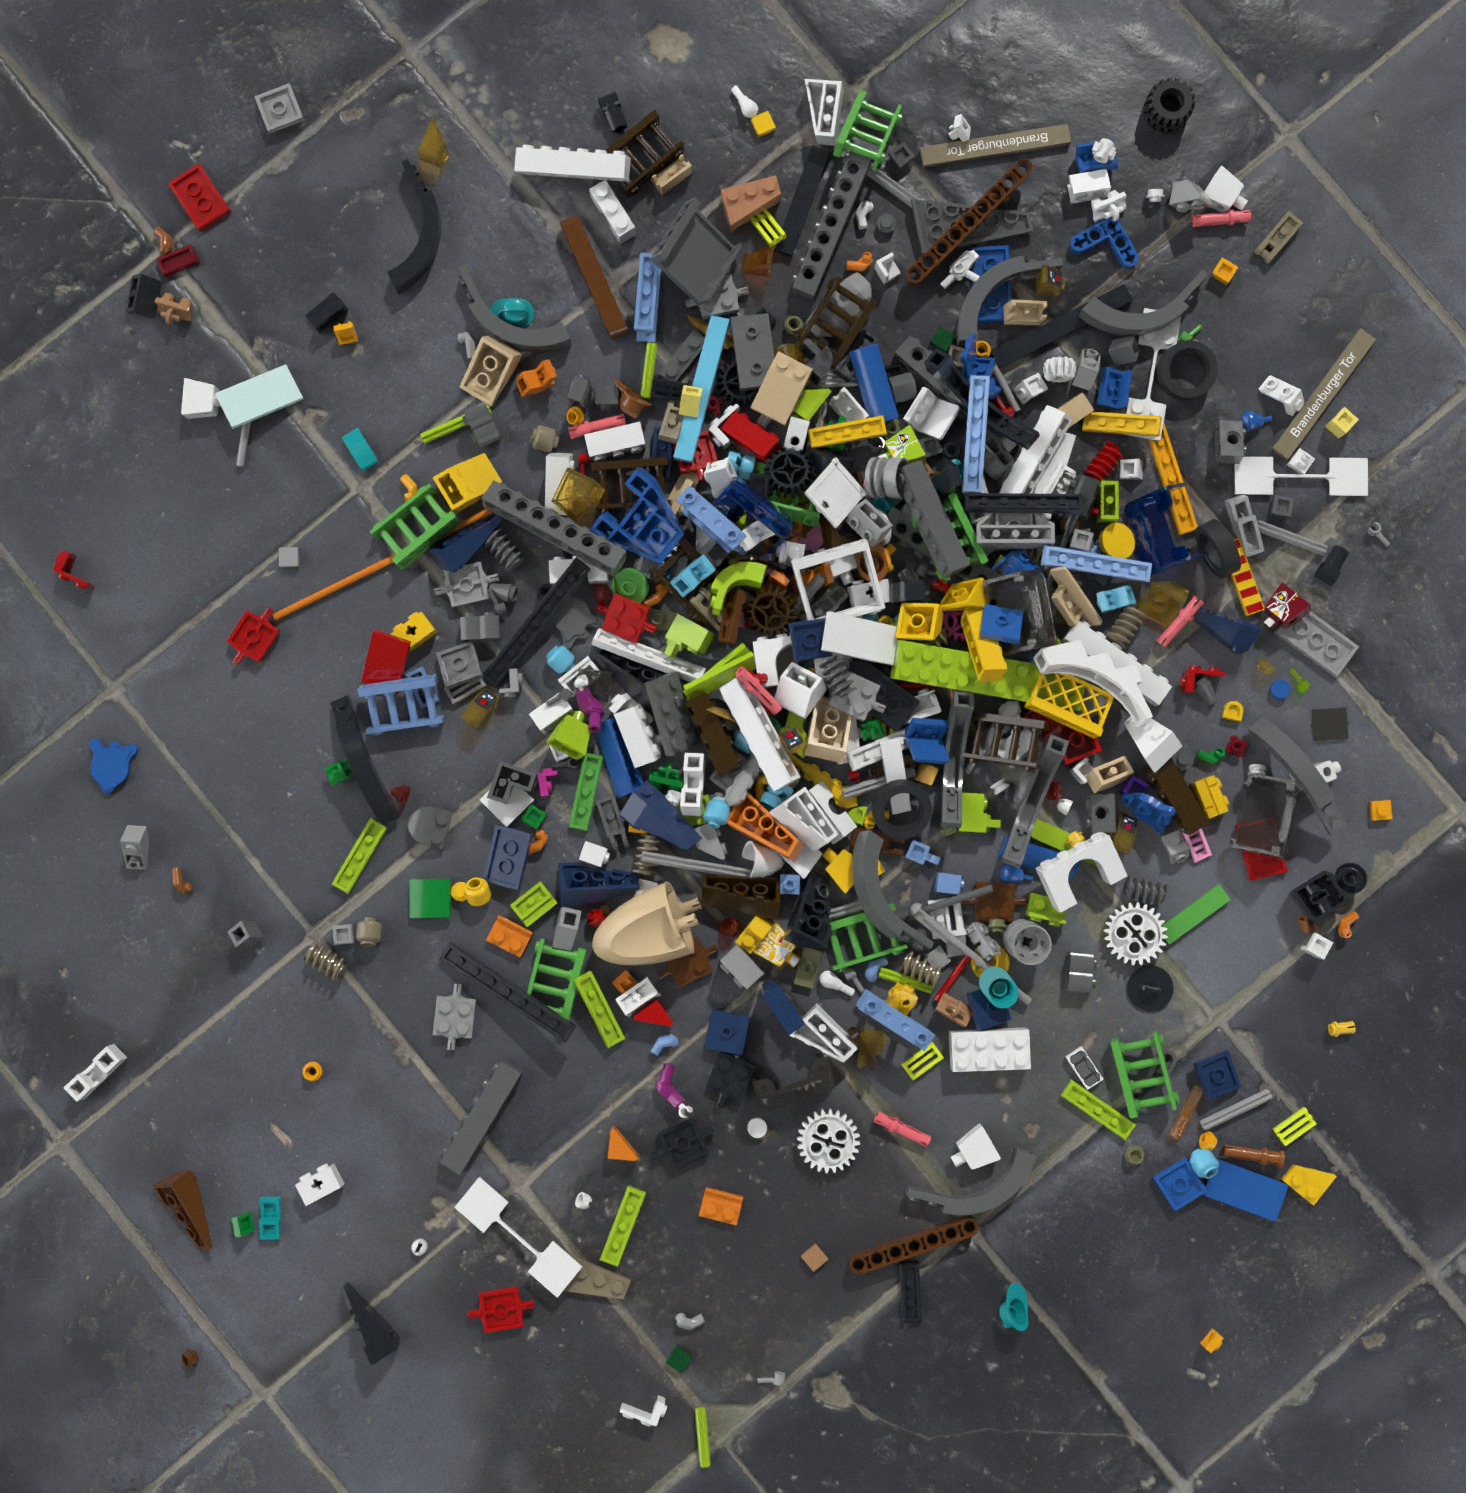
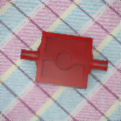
M704 431L700 433L693 463L677 460L681 475L694 472L697 473L699 482H702V478L703 482L706 481L704 471L706 470L707 463L712 464L717 461L710 432ZM673 443L674 450L676 449L677 445L675 443Z
M617 593L614 594L609 606L601 603L596 605L598 606L596 610L605 613L602 630L634 643L639 642L644 630L653 634L657 631L658 626L648 623V614L651 607Z
M267 607L262 616L255 615L246 610L226 641L238 651L232 660L233 663L239 665L245 656L251 657L259 663L262 661L280 633V630L268 621L274 610Z
M518 1286L479 1292V1309L468 1311V1319L480 1317L483 1322L484 1333L523 1327V1310L534 1309V1300L522 1302Z

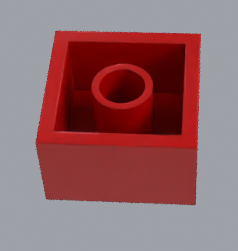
M1063 724L1060 725L1061 731L1055 735L1069 741L1065 756L1061 761L1062 766L1102 751L1097 738L1093 739Z

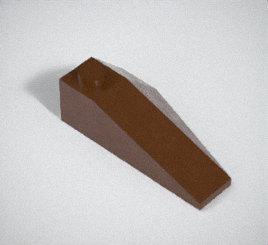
M190 1170L178 1171L153 1184L152 1186L165 1207L169 1205L175 1212L173 1217L176 1221L179 1220L186 1226L185 1232L198 1249L210 1250L212 1243L201 1192L196 1182L195 1174Z

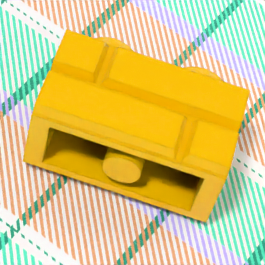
M1210 775L1189 784L1195 799L1207 819L1229 811V801L1221 793L1222 784L1218 777L1215 778V775Z

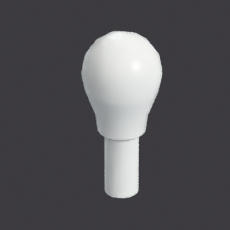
M737 85L734 86L731 91L739 100L738 103L743 115L747 118L756 116L758 113L757 104L747 96H744Z
M832 971L821 973L819 977L820 983L824 987L841 990L850 996L854 994L855 989L844 984Z

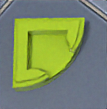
M856 807L847 814L855 824L862 826L868 807Z

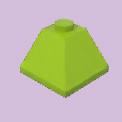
M824 388L804 389L790 417L809 421L832 391Z

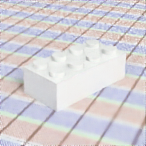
M1027 1028L984 1029L982 1031H977L976 1029L948 1030L950 1070L952 1072L1031 1069L1029 1029Z

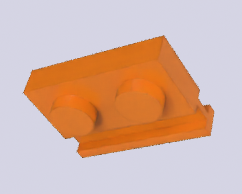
M498 915L486 941L521 958L534 932Z
M706 1187L699 1216L737 1225L743 1196Z

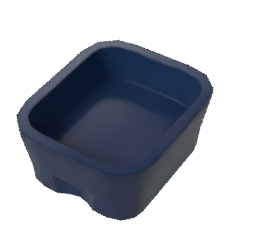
M733 492L719 501L717 510L734 524L743 516L748 499Z

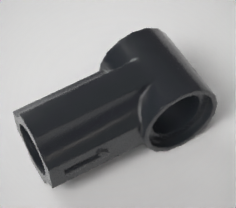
M616 92L598 98L603 115H606L612 132L620 133L624 131L628 126L621 111V104Z
M1334 545L1325 561L1316 570L1314 577L1332 586L1339 578L1340 569L1349 555L1347 549Z

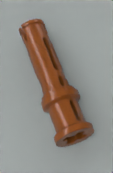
M1224 1144L1222 1149L1223 1157L1256 1161L1264 1166L1270 1164L1282 1168L1285 1161V1154L1282 1150L1276 1152L1269 1151L1267 1148L1258 1150Z

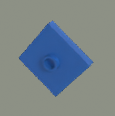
M985 604L979 637L1018 644L1023 611Z
M1186 1157L1153 1176V1179L1174 1211L1179 1210L1208 1192Z

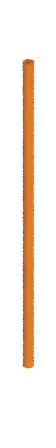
M485 509L460 521L459 525L441 539L494 514V512ZM395 554L272 614L275 621L393 564L392 558L395 557Z

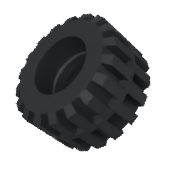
M1167 78L1166 81L1162 79L1149 92L1144 102L1143 114H1146L1145 120L1150 121L1149 125L1156 127L1155 130L1159 131L1162 129L1163 133H1167L1168 130L1175 132L1176 128L1179 130L1185 125L1193 113L1196 103L1194 101L1195 94L1191 93L1192 88L1190 86L1187 87L1185 81L1181 83L1178 78L1175 81L1172 78ZM1160 100H1172L1177 105L1178 111L1169 112L1165 110Z

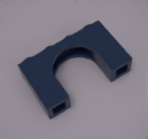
M770 978L762 984V989H760L762 997L788 1035H791L805 1025L803 1017L777 979L772 980Z

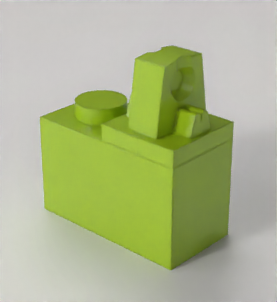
M677 614L665 636L668 639L666 642L668 646L664 654L674 659L677 653L684 648L694 654L698 652L705 654L715 634Z
M962 793V826L957 828V831L986 833L990 832V828H1000L1001 820H991V815L983 813L987 809V798H984V794Z

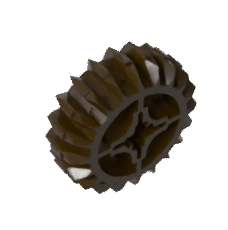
M773 584L769 585V590L765 585L762 586V592L756 589V595H750L751 600L754 602H747V605L752 607L746 610V613H752L747 620H754L751 627L759 626L756 632L759 633L764 629V636L769 631L771 637L775 636V631L778 635L783 634L782 629L788 632V623H793L790 619H797V616L792 614L798 611V608H792L793 605L797 604V601H790L793 594L785 595L788 589L785 588L780 592V585L775 590ZM773 595L769 604L759 603L762 597ZM779 598L784 602L787 612L780 608ZM773 606L776 612L771 615L768 609ZM758 609L764 613L765 623L760 619ZM775 617H785L782 624L771 625Z

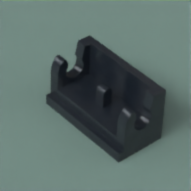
M654 375L651 397L681 401L683 385L691 386L692 380L683 383L658 379V375Z

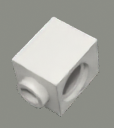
M585 841L579 860L602 867L603 864L607 865L610 853H607L608 848Z

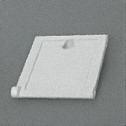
M834 458L804 494L816 506V510L822 513L837 528L854 506L867 495V492L858 484L839 460Z

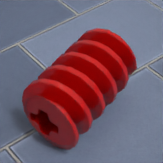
M1106 441L1105 446H1102L1100 449L1101 452H1098L1096 458L1092 459V464H1088L1087 470L1083 471L1085 476L1098 479L1100 482L1105 481L1102 477L1109 478L1110 476L1107 470L1114 471L1111 465H1119L1116 459L1123 460L1119 447L1110 441Z

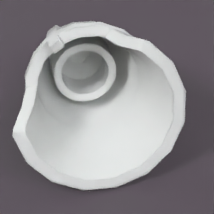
M748 841L745 844L742 857L754 861L750 878L770 876L784 866L783 859L778 853L753 841Z

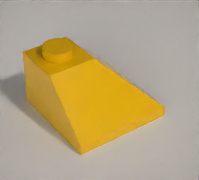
M983 577L954 583L950 586L939 605L942 611H965V608H984L985 604H989L993 593Z
M901 603L895 638L935 640L941 632L944 616L940 605Z

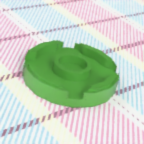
M625 568L613 577L611 589L613 595L617 593L641 603L649 593V584L643 573L637 569Z

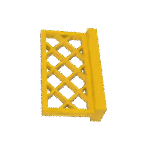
M1040 673L1025 708L1093 739L1100 737L1114 696L1070 674L1053 673L1056 680L1047 683L1045 674L1041 675ZM1061 680H1070L1073 688L1065 691ZM1057 682L1061 693L1053 696L1048 685ZM1045 687L1049 698L1044 700L1036 696L1038 690ZM1081 687L1087 688L1090 697L1082 699L1078 689ZM1075 691L1078 701L1070 704L1066 693ZM1062 695L1066 706H1057L1054 698ZM1098 695L1108 698L1106 704L1102 707H1099L1096 696ZM1092 698L1096 709L1087 712L1083 701ZM1080 703L1084 713L1079 716L1074 714L1071 707ZM1097 711L1100 717L1098 724L1091 721L1090 713Z

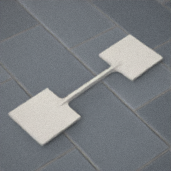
M1144 308L1143 313L1153 312L1156 310ZM1181 316L1161 330L1139 335L1138 345L1152 347L1154 354L1147 396L1144 400L1129 397L1126 414L1161 416L1162 421L1159 437L1129 436L1155 441L1161 440L1166 404L1153 402L1150 399L1157 352L1160 349L1167 350L1177 344Z
M1243 457L1239 464H1235V494L1273 495V481L1275 478H1325L1329 481V496H1368V458H1329L1328 474L1320 475L1276 474L1273 471V457Z
M479 1177L454 1208L483 1233L493 1222L497 1221L537 1256L536 1262L528 1273L558 1298L583 1266L554 1241L551 1242L544 1252L535 1250L501 1220L500 1213L509 1202Z

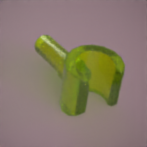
M1291 668L1289 671L1299 683L1296 689L1301 694H1304L1310 684L1302 679L1294 668Z

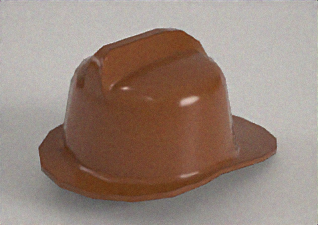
M614 379L615 384L621 389L618 401L621 410L633 418H637L646 406H652L649 401L643 399L627 384L619 379Z
M881 542L874 547L869 545L878 581L883 579L888 571V562ZM863 552L854 553L857 569L861 577L870 581Z

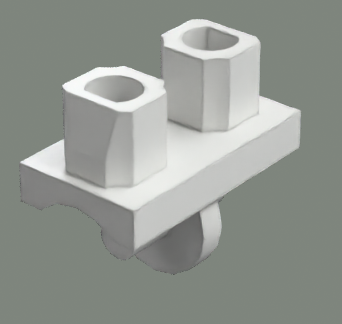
M1114 190L1109 192L1107 199L1104 201L1100 198L1093 199L1091 201L1093 220L1098 222L1112 217L1113 221L1118 220L1119 213L1127 209L1125 203L1126 194L1124 192L1119 194Z

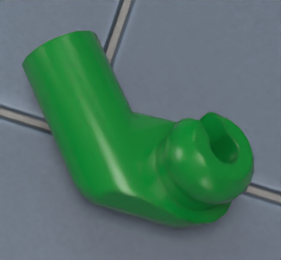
M1217 748L1207 753L1199 749L1195 758L1212 765L1223 760L1225 750Z

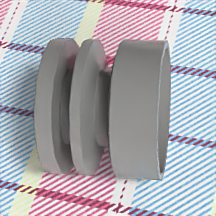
M872 457L868 461L865 471V487L868 495L872 498H884L886 496L889 498H904V493L896 481V473L901 467L909 464L908 460L897 457L890 459L886 457Z
M1028 919L1013 921L1007 926L1003 934V944L1007 952L1025 965H1036L1043 962L1051 951L1052 942L1050 935L1044 928Z

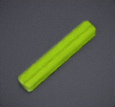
M647 343L641 387V397L643 399L651 398L657 351L655 343Z
M883 967L879 970V978L895 983L899 982L902 985L906 983L914 989L930 994L933 992L932 983L925 986L924 980L918 982L917 978L912 979L911 976Z
M698 1407L695 1409L700 1467L707 1468L710 1467L706 1409L705 1407Z

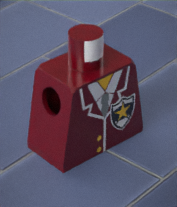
M1282 582L1264 607L1268 617L1262 624L1268 630H1272L1277 624L1287 629L1311 611V604Z

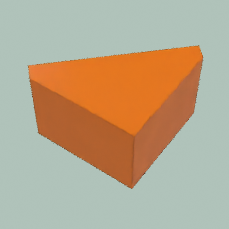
M614 1125L610 1130L608 1159L636 1161L639 1157L638 1153Z

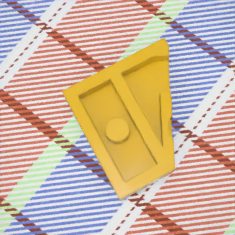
M1293 1164L1281 1180L1310 1204L1315 1205L1337 1176L1333 1173Z

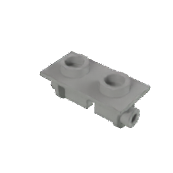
M974 922L966 929L967 935L974 945L979 942L981 943L976 949L983 960L986 959L989 962L994 958L993 956L1001 954L999 945L995 940L991 939L988 934L989 931L983 923Z

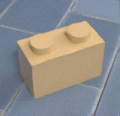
M1123 756L1093 768L1085 778L1093 793L1096 794L1125 782L1134 771L1127 758Z

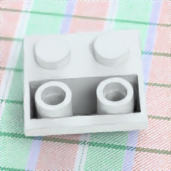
M791 662L780 677L774 699L783 708L806 719L827 691L822 677Z

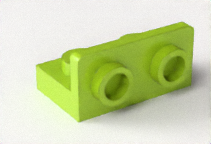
M1030 893L1025 915L1030 916V920L1040 923L1042 919L1048 920L1049 925L1060 927V924H1066L1067 909L1060 913L1053 908L1048 896Z

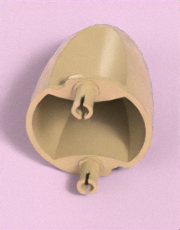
M664 882L638 894L619 906L600 924L592 941L595 954L606 962L630 966L655 964L693 954L694 942L690 927L698 925V920L695 918V913L688 916L687 914L702 909L699 897L682 903L669 882Z

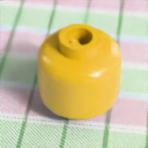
M472 878L464 886L465 896L468 903L472 906H482L491 898L489 885L483 878Z

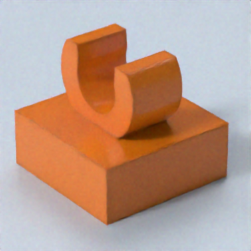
M625 970L612 984L621 994H624L637 985L638 982Z

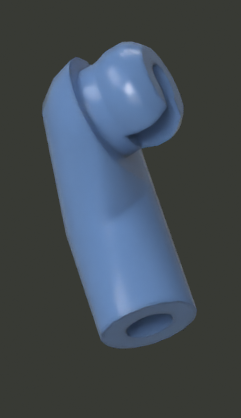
M672 1034L662 1035L657 1039L651 1052L659 1056L664 1047H676L679 1040Z

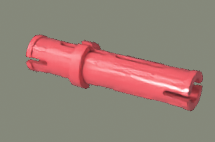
M1228 210V212L1192 215V227L1220 224L1231 226L1234 223L1250 222L1251 212L1250 210Z
M624 414L589 423L585 421V424L568 427L570 437L573 439L585 434L626 425Z
M1194 596L1188 605L1179 611L1180 614L1157 639L1161 644L1166 638L1162 646L1167 647L1186 623L1194 618L1193 615L1204 604L1201 599L1194 605L1199 599Z
M744 666L736 671V677L744 683L745 688L751 691L773 715L782 709V706L759 683V679L753 677Z
M878 1111L875 1115L873 1122L889 1129V1132L898 1133L924 1147H927L931 1140L930 1135L902 1123L896 1117L892 1118L881 1111Z

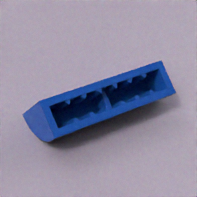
M872 344L849 352L866 412L869 415L868 418L884 415L885 422L899 418L878 344Z
M607 719L601 722V730L596 735L617 798L632 794L643 784L639 768H635L616 719Z
M1004 836L998 854L999 859L1003 857L1009 836ZM1028 843L1021 866L1036 870L1035 868L1040 866L1041 862L1057 857L1059 852ZM1080 861L1071 868L1068 881H1072L1075 877Z

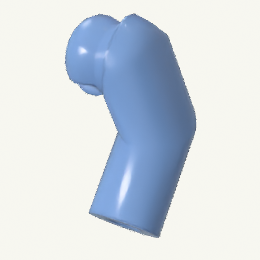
M885 956L868 963L865 970V977L868 981L874 982L877 979L879 968L888 965Z

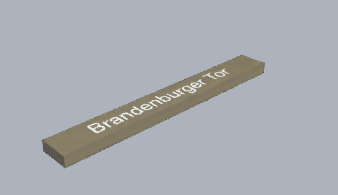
M1068 124L969 139L965 142L956 141L920 147L922 168L1070 145L1071 137Z
M1362 328L1357 331L1271 450L1285 460L1290 458L1376 340L1373 336Z

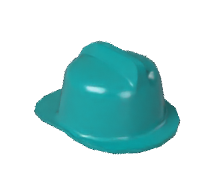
M499 299L489 309L502 321L519 328H526L534 319V309L525 299Z
M997 966L989 967L984 970L979 978L981 991L995 1007L1001 1009L1008 1008L1017 1001L1019 995L1018 987L1003 968Z
M1012 1283L1009 1286L1006 1300L999 1309L1000 1318L1005 1328L1014 1327L1018 1331H1025L1028 1327L1027 1295L1025 1289L1019 1283Z

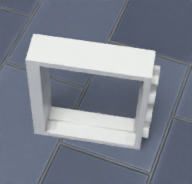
M866 539L791 560L807 620L814 619L800 569L861 551L864 555L876 601L836 613L862 618L864 614H877L876 612H880L881 609L885 608L869 544Z

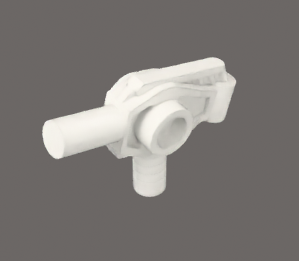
M966 250L950 265V275L940 283L941 286L946 289L954 280L961 281L965 277L976 282L980 276L970 271V268L980 256L974 250Z

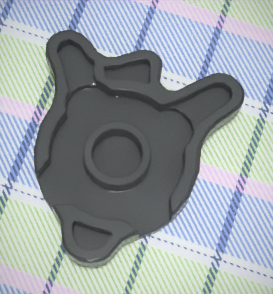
M572 596L566 600L553 617L554 624L562 633L563 646L567 649L573 647L576 639H586L588 637V627L601 628L604 624L603 618L593 615L583 600Z

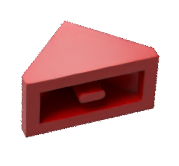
M658 999L634 1016V1020L666 1026L673 1025L672 1018Z

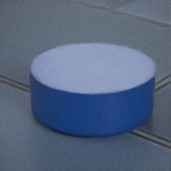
M1276 680L1270 685V694L1276 699L1285 698L1290 694V685L1285 680Z

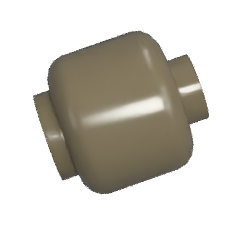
M542 425L537 426L536 429L533 428L530 437V443H532L534 449L548 453L551 452L553 447L557 448L559 441L555 429Z
M365 917L364 921L358 922L356 940L360 942L361 946L373 947L381 941L382 924L377 922L376 918Z

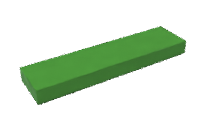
M586 753L583 757L569 828L588 831L604 756Z
M1220 884L1214 886L1161 925V927L1167 928L1162 934L1168 936V938H1164L1168 945L1231 900Z

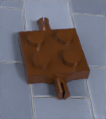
M975 882V890L992 885L994 892L961 902V905H973L975 921H990L993 919L1014 921L1016 905L1027 906L1028 904L1027 898H1016L1014 893L1015 883Z
M694 937V953L666 961L667 968L657 972L659 979L661 980L671 975L675 979L678 988L713 972L709 956L719 952L716 944L705 949L698 937Z

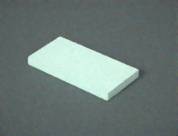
M286 364L215 393L232 429L303 400Z

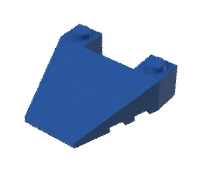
M641 467L636 469L625 483L629 489L640 497L625 518L619 522L609 512H605L600 515L590 529L598 536L602 535L607 538L609 542L621 545L625 550H630L661 564L685 533L658 481Z

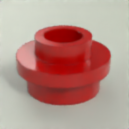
M592 910L588 914L587 924L589 926L598 927L603 922L605 916L602 910Z

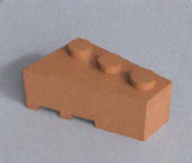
M776 176L721 189V200L730 233L734 232L736 228L744 223H748L757 214H762L763 210H768L780 202L781 192Z

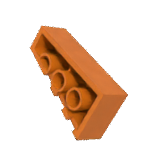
M748 792L745 800L739 805L733 806L729 813L726 824L730 828L790 861H796L804 845Z

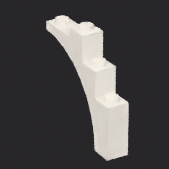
M1080 640L1041 648L1033 659L1041 675L1051 673L1070 674L1091 681L1108 691L1124 706L1137 727L1144 726L1153 717L1138 687L1142 683V679L1135 665L1115 669L1113 661L1107 652L1088 656Z

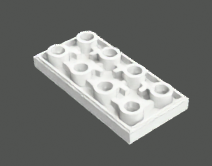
M829 611L826 615L821 651L892 666L894 665L897 639L895 638L897 627Z

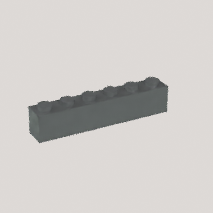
M922 460L901 467L896 473V481L904 493V498L909 504L912 516L916 520L920 533L927 543L929 553L933 556L938 572H940L942 578L961 572L970 564Z
M504 1059L500 1063L496 1062L491 1070L493 1076L490 1080H485L481 1087L483 1090L480 1097L476 1095L471 1103L473 1109L470 1114L465 1113L461 1120L463 1124L461 1129L455 1130L450 1138L453 1141L450 1147L446 1146L440 1155L442 1157L440 1163L459 1175L465 1169L523 1072Z

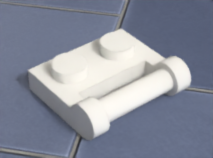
M944 899L929 900L927 904L929 905ZM961 903L953 905L957 930H951L948 907L929 912V916L954 936L967 935L963 924ZM932 932V939H939V937Z

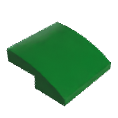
M409 879L410 918L451 917V879Z

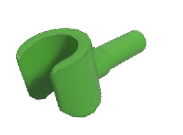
M1199 324L1189 334L1183 331L1177 340L1179 342L1191 340L1194 334L1202 329V326Z

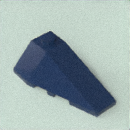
M494 513L474 524L475 528H464L459 531V536L447 537L431 546L428 551L445 571L457 572L462 569V565L472 557L503 520V517Z
M1183 602L1179 605L1178 608L1181 610L1182 608H1185L1188 605V603ZM1202 607L1193 615L1194 618L1192 619L1221 644L1230 648V652L1235 654L1247 652L1262 628L1238 618L1237 620H1228L1226 615L1222 613L1209 614L1210 611Z
M648 781L644 782L632 793L620 812V816L633 828L647 831L654 837H661L667 840L668 843L686 851H689L702 839L665 796Z
M578 862L558 863L561 907L583 906L640 889L637 873L615 869L606 871L601 870L599 866H595V868L584 867L583 863Z

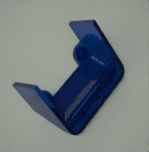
M732 477L711 503L715 507L726 495L776 534L777 537L765 554L773 553L793 530L791 517L740 477Z
M1185 482L1167 485L1130 501L1125 506V516L1133 533L1140 561L1152 563L1151 574L1182 566L1209 555L1208 552L1191 555L1190 550L1186 546L1175 547L1163 513L1173 505L1171 492L1185 487Z

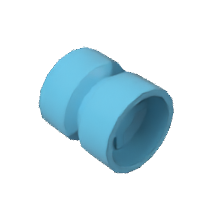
M730 451L728 457L736 474L740 479L749 481L750 473H753L756 457L750 455L741 457L740 453Z
M768 785V792H764L759 803L768 811H772L788 799L794 791L788 785L773 791L772 787Z

